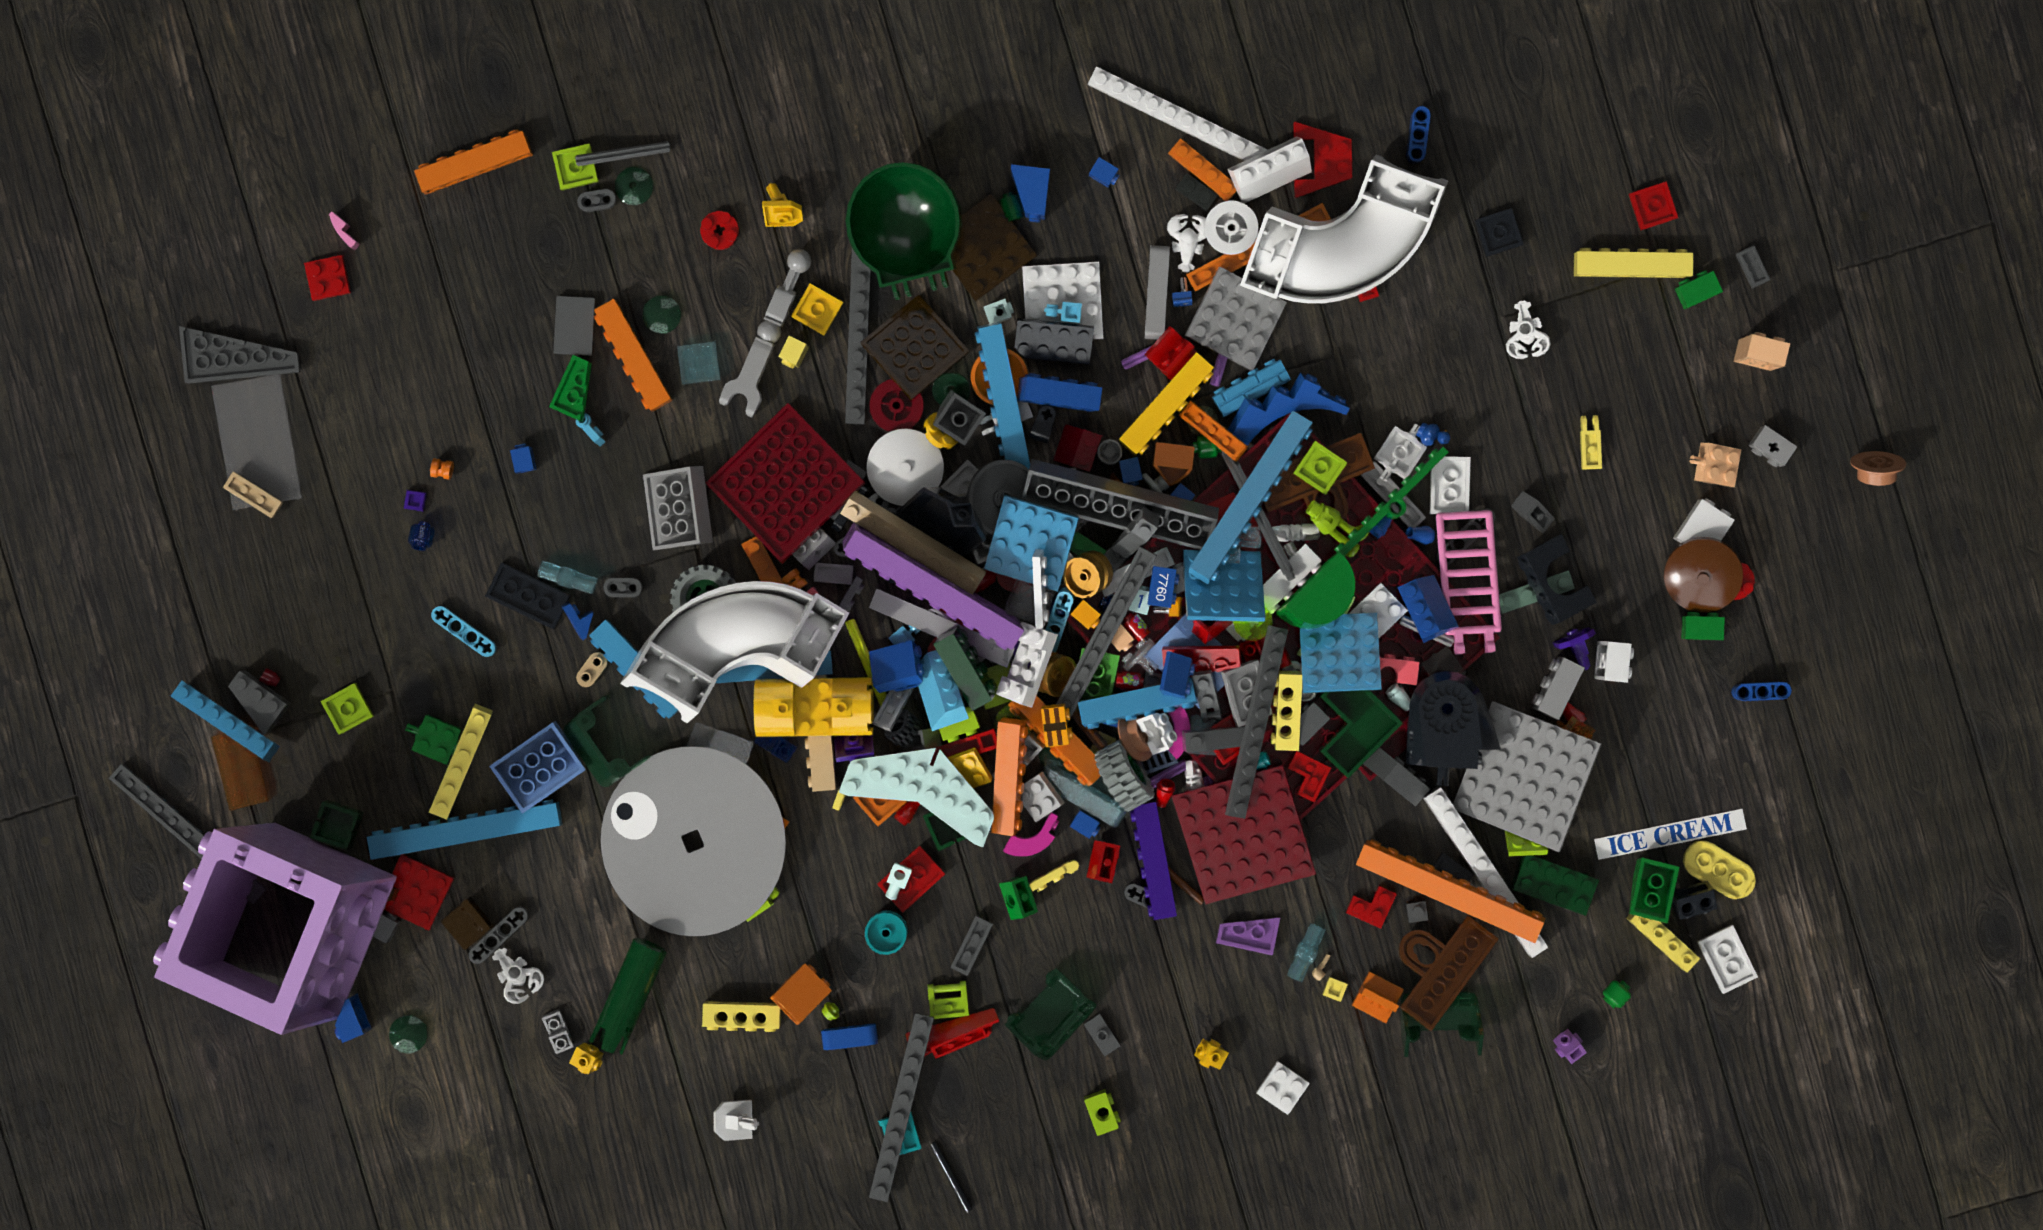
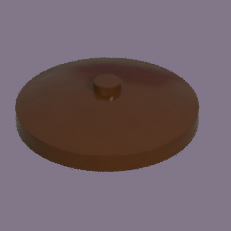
M1710 537L1692 538L1678 545L1669 555L1664 569V582L1671 598L1681 607L1699 613L1714 612L1727 606L1739 593L1743 581V568L1736 552L1723 541Z

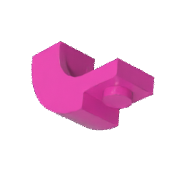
M1178 707L1174 712L1168 713L1173 722V730L1177 734V740L1173 742L1172 747L1168 750L1176 760L1184 752L1182 730H1190L1188 715L1182 707Z
M1051 812L1041 830L1032 837L1011 836L1003 852L1013 856H1030L1044 850L1055 838V835L1049 831H1054L1059 823V820H1057L1058 815Z

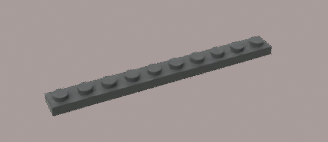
M853 248L845 424L865 425L868 352L861 345V341L868 336L871 269L859 259Z
M1141 546L1136 552L1056 703H1065L1066 709L1069 708L1070 718L1157 557L1156 554Z
M1270 625L1267 628L1225 815L1243 819L1246 817L1288 629Z
M124 763L121 764L109 779L202 859L203 855L198 852V847L205 834ZM257 879L253 880L251 891L246 897L252 904H255L267 890Z
M915 1012L869 1198L888 1202L934 1020L933 1016Z

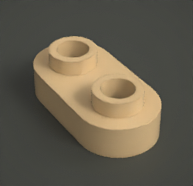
M598 652L590 655L577 673L576 679L579 685L582 687L594 685L608 665V660L604 657L603 653ZM597 658L601 661L599 666L594 664V660ZM584 674L589 675L588 681L583 680Z

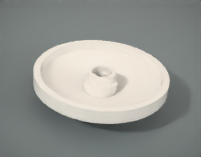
M902 428L884 434L875 442L868 456L867 475L871 486L880 497L896 505L903 506L923 487H939L943 477L944 463L940 449L932 445L926 438V435L918 430Z

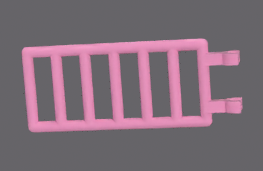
M1491 510L1437 513L1436 525L1441 590L1449 607L1450 597L1491 594L1492 606L1450 608L1453 615L1493 613L1494 625L1458 627L1445 634L1454 635V655L1465 653L1463 634L1484 633L1485 653L1495 652L1493 633L1500 632L1502 626L1493 513ZM1486 519V529L1445 532L1444 520ZM1487 537L1488 548L1446 551L1445 539ZM1488 556L1489 568L1447 569V558ZM1490 575L1491 587L1449 589L1448 577Z

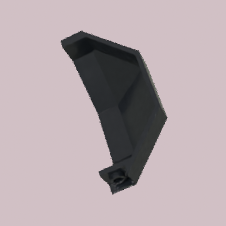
M923 487L896 511L897 517L964 558L986 540L982 522L972 505L940 487ZM890 578L888 583H895V580Z

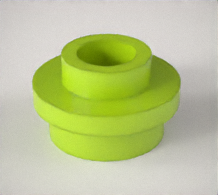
M826 1002L822 1008L823 1015L830 1021L839 1017L838 1007L834 1003Z

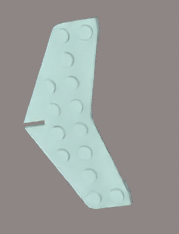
M936 748L861 758L850 762L839 793L855 797L918 802L973 844L980 847L984 846L994 820V813L941 750L938 752L934 766L930 765Z

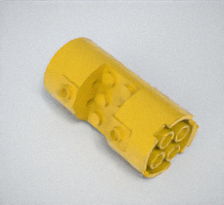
M872 677L813 678L802 688L785 678L756 679L754 685V726L756 737L873 735V727H870V724L874 720L873 689H869V685H873Z

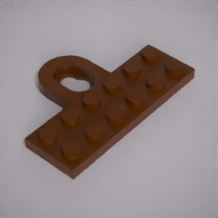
M1361 433L1325 447L1347 462L1329 489V492L1335 498L1334 508L1339 511L1343 520H1345L1348 514V503L1340 483L1375 469ZM1304 456L1293 460L1287 471L1283 470L1281 473L1282 479L1277 487H1272L1270 490L1272 494L1268 501H1263L1267 512L1302 498L1307 508L1313 500L1316 501V495L1320 491L1293 474Z
M1466 916L1446 945L1423 930H1414L1407 933L1399 943V956L1404 964L1421 976V979L1399 1008L1432 1031L1498 941V938L1469 916ZM1415 944L1429 946L1434 951L1435 959L1431 964H1423L1418 960L1417 955L1413 951Z

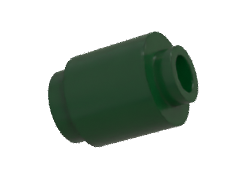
M1013 192L1002 195L1003 199L1000 200L1004 215L1006 218L1008 217L1009 222L1023 218L1022 213L1024 211L1018 194L1014 195Z

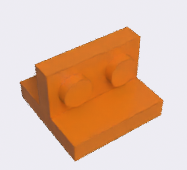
M1369 971L1352 1006L1387 1023L1392 1011L1396 1013L1399 1007L1397 1002L1404 989Z

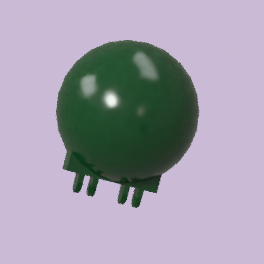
M907 162L892 163L873 170L855 188L847 206V236L854 252L867 267L876 273L880 288L892 287L896 300H899L901 296L898 287L899 283H903L906 296L911 297L912 291L909 281L927 276L932 290H937L938 285L934 274L940 273L943 287H949L946 271L957 269L953 253L960 239L962 228L961 207L955 192L944 178L935 171L920 164Z

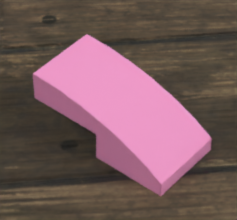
M331 211L329 216L335 230L348 246L356 250L360 244L346 233L350 225Z

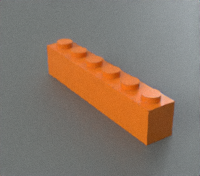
M514 130L508 133L509 136L492 138L490 143L476 144L472 146L473 149L459 150L454 153L455 156L449 158L444 156L436 159V163L419 165V169L414 170L422 193L426 195L532 156L533 153L526 134L523 131Z
M612 299L594 310L596 313L594 319L599 326L602 325L605 332L603 334L608 343H613L615 348L612 350L617 359H622L624 363L622 368L626 375H631L634 380L631 384L637 393L640 392L643 396L641 402L646 410L650 409L653 412L673 401L617 301Z
M1037 695L1032 708L1010 701L1007 705L1010 707L1011 713L1016 717L1019 716L1022 720H1026L1028 730H1033L1037 734V739L1042 744H1045L1041 708L1047 705ZM1074 733L1069 745L1050 747V752L1064 762L1063 765L1067 770L1073 771L1078 776L1077 779L1082 785L1089 787L1100 777V770L1096 766L1097 762L1094 759V753Z
M1004 717L998 722L993 797L994 820L991 833L1014 836L1022 828L1020 812L1023 810L1021 794H1023L1025 786L1022 782V777L1026 770V765L1023 764L1027 752V746L1025 745V738L1028 734L1026 720Z

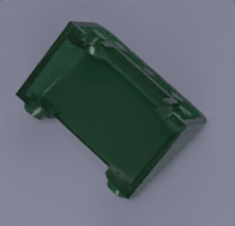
M1057 968L1051 970L1046 975L1045 983L1047 987L1023 1013H1012L1004 1024L1035 1056L1043 1060L1050 1059L1096 1008V1003Z

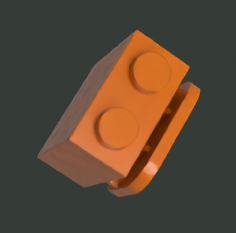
M803 964L770 997L796 1025L800 1024L832 991L829 988L830 984L824 978L820 979L816 975L817 971L810 964L808 966Z

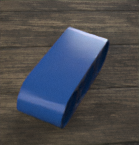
M1424 106L1417 107L1410 119L1406 159L1411 164L1420 163L1426 154L1430 111ZM1422 112L1425 115V120H1418L1416 113ZM1420 131L1423 139H1415L1413 133ZM1412 150L1420 152L1419 159H1414L1411 156Z
M1757 682L1736 684L1733 686L1731 693L1736 700L1741 701L1787 699L1791 695L1792 690L1790 685L1785 682ZM1780 685L1784 687V693L1781 696L1777 693V688ZM1760 686L1765 688L1763 696H1759L1757 692ZM1741 687L1746 689L1744 697H1740L1738 694Z
M876 1024L821 1030L823 1050L878 1044Z

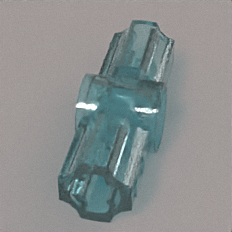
M542 561L537 577L556 582L560 586L570 589L575 588L591 594L594 593L598 578L580 573L578 570L566 566H557L546 561Z
M1312 923L1309 924L1303 940L1299 942L1296 948L1295 958L1288 970L1287 976L1303 982L1310 964L1314 962L1317 956L1318 946L1325 934V929Z

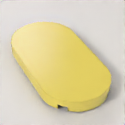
M1697 841L1692 843L1684 853L1683 863L1687 872L1701 882L1708 881L1713 889L1726 897L1740 899L1748 896L1753 891L1756 884L1753 869L1715 844L1708 841Z

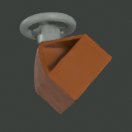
M1156 442L1152 467L1159 476L1152 480L1148 474L1143 473L1142 478L1152 491L1162 493L1169 486H1173L1183 480L1192 471L1195 447Z

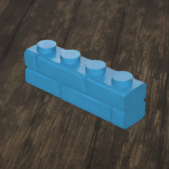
M1272 359L1264 364V369L1259 371L1256 368L1247 373L1249 377L1244 380L1240 377L1232 381V386L1226 390L1223 386L1214 391L1215 396L1212 397V400L1221 416L1225 417L1238 410L1245 398L1252 400V398L1258 399L1269 393L1272 385L1278 388L1289 382L1291 378L1281 360L1275 361V359Z

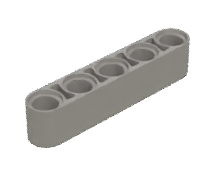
M1150 245L1145 339L1158 340L1165 332L1170 246Z

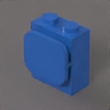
M912 640L869 651L873 687L879 693L890 690L899 692L915 688L923 682L924 668L920 662L922 651L920 646H917Z

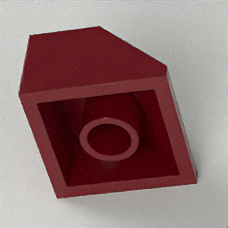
M1065 424L1053 461L1089 473L1102 435Z

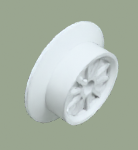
M1225 201L1216 205L1209 212L1205 220V235L1215 250L1228 255L1239 254L1249 249L1255 242L1258 235V220L1254 212L1247 205L1238 201ZM1228 226H1233L1234 231H1229Z

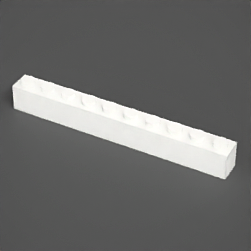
M1437 786L1428 792L1423 799L1482 887L1494 896L1501 895L1512 904L1514 902L1518 903L1442 788ZM1540 934L1536 943L1515 935L1531 958L1548 948Z

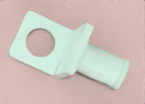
M894 863L887 880L890 883L885 894L887 898L891 900L897 899L900 889H905L912 869Z

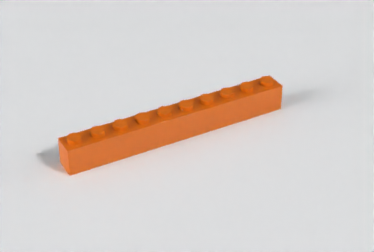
M1366 840L1356 865L1533 943H1536L1546 919L1542 917L1543 915L1540 912L1528 911L1519 903L1514 902L1512 904L1501 895L1494 896L1483 887L1476 888L1471 886V883L1467 880L1455 879L1452 874L1446 871L1439 872L1435 870L1434 866L1428 863L1421 864L1417 862L1416 858L1409 855L1405 857L1394 848L1389 847L1387 849L1382 847L1381 843L1375 840Z

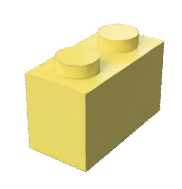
M788 336L779 354V357L782 359L781 363L792 369L794 366L799 368L809 347L807 344Z

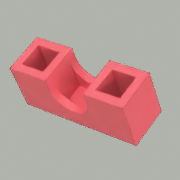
M1384 654V658L1380 657V671L1382 668L1390 666L1395 670L1396 683L1417 685L1419 662H1415L1414 657L1403 656V660L1395 659L1396 655Z

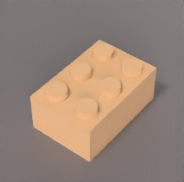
M1755 332L1739 339L1733 362L1772 371L1785 366L1790 343H1786L1784 338L1774 337L1770 339L1766 338V334Z

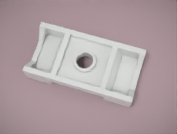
M1021 622L1024 632L1018 640L1020 643L1008 677L1002 676L996 694L1032 708L1058 635L1035 628L1032 624ZM1031 661V667L1028 669V663Z

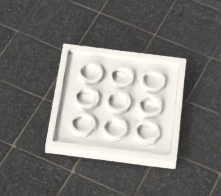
M1099 262L1022 266L1025 319L1094 326L1093 340L1103 339ZM1062 302L1081 303L1080 323L1062 322L1061 314H1057V317H1048L1046 312H1044V308L1047 307V304L1058 305V309H1062Z

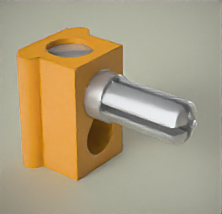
M1176 597L1175 605L1171 604V608L1154 606L1153 609H1166V611L1153 610L1154 613H1167L1169 616L1182 617V597Z

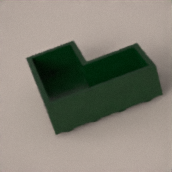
M1370 690L1321 692L1318 695L1346 722L1319 751L1347 778L1403 724Z

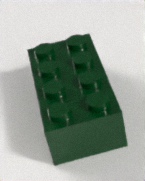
M958 625L940 635L933 645L973 711L992 701L998 687L994 679L989 678L987 674L988 669L984 662H980L978 659L976 648L973 645L970 646L967 640L969 639L968 634Z
M1527 855L1521 856L1510 888L1586 916L1599 880L1539 857Z

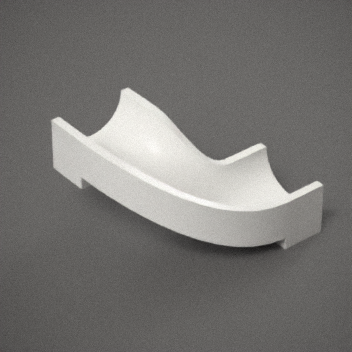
M1375 155L1370 162L1357 201L1342 215L1327 221H1311L1271 207L1263 219L1240 286L1275 299L1279 297L1301 303L1341 301L1371 290L1395 274L1416 252L1433 223L1448 180L1430 178L1404 170L1387 162L1382 156Z
M751 581L722 586L688 601L667 617L646 640L620 684L625 687H641L658 694L678 709L682 716L681 720L686 723L700 712L717 681L716 679L724 673L741 666L761 665L767 667L802 688L815 677L849 612L818 593L811 595L786 584Z

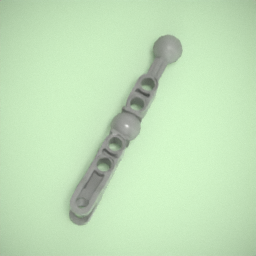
M795 249L788 255L787 264L790 269L783 286L778 285L764 317L765 321L758 326V337L755 338L739 377L725 384L719 399V403L725 406L730 403L734 395L743 394L748 401L745 411L747 416L751 418L755 416L762 402V395L758 385L775 346L773 343L777 342L781 337V327H783L796 297V292L793 289L800 273H804L811 266V256L803 249Z

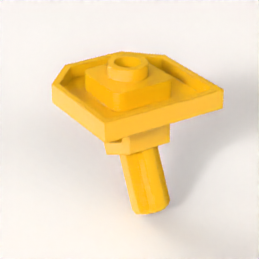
M770 183L766 190L771 201H762L765 226H796L802 222V205L788 201L785 194H781L777 185Z

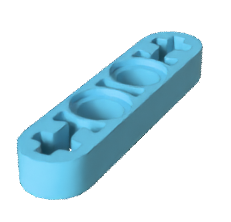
M1067 587L1059 590L1046 627V631L1058 635L1052 650L1053 652H1056L1075 598ZM1064 594L1068 595V598H1067V601H1066L1065 604L1062 603L1063 598H1064ZM1061 609L1065 612V616H1058L1055 611ZM1057 625L1060 631L1053 632L1050 626Z
M438 606L432 610L431 617L434 622L480 655L490 657L496 653L497 646L494 641L448 608ZM443 610L445 617L450 618V615L453 617L448 621L447 626L444 624L447 622L445 619H437V611ZM455 620L461 623V629L457 632L451 628V624ZM471 631L477 635V639L473 643L467 640V634ZM481 637L484 639L481 641L484 645L491 644V652L485 653V648L481 645H478V648L476 647Z

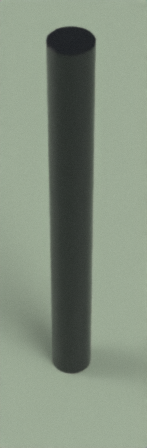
M936 1141L931 1143L930 1147L965 1212L971 1211L973 1208Z

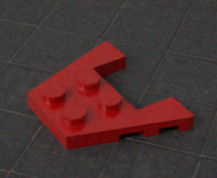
M1298 122L1293 123V138L1297 136L1303 140H1313L1314 179L1294 180V198H1299L1352 179V139Z

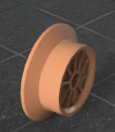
M1862 452L1854 455L1850 460V464L1857 469V479L1869 485L1883 486L1893 484L1897 480V472L1906 468V461L1902 457L1887 452Z
M1144 715L1137 716V719H1136V720L1141 719V718H1144L1145 716H1144ZM1118 720V734L1126 752L1136 761L1143 762L1148 760L1152 753L1147 744V734L1141 732L1136 720Z

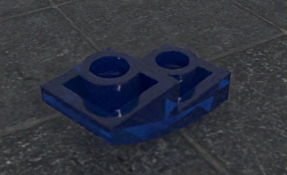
M782 736L756 737L754 739V743L785 763H788L797 749V746Z

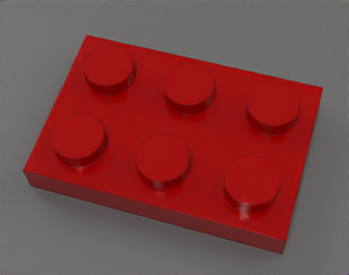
M918 846L900 863V865L912 869L905 889L901 888L897 899L892 900L902 913L946 874L921 846ZM890 873L877 883L885 894L890 885L887 882Z

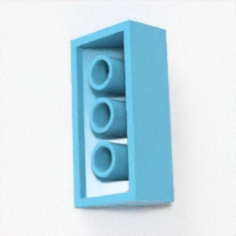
M937 650L926 653L920 661L924 668V674L922 675L923 682L918 687L932 731L969 719L960 689Z

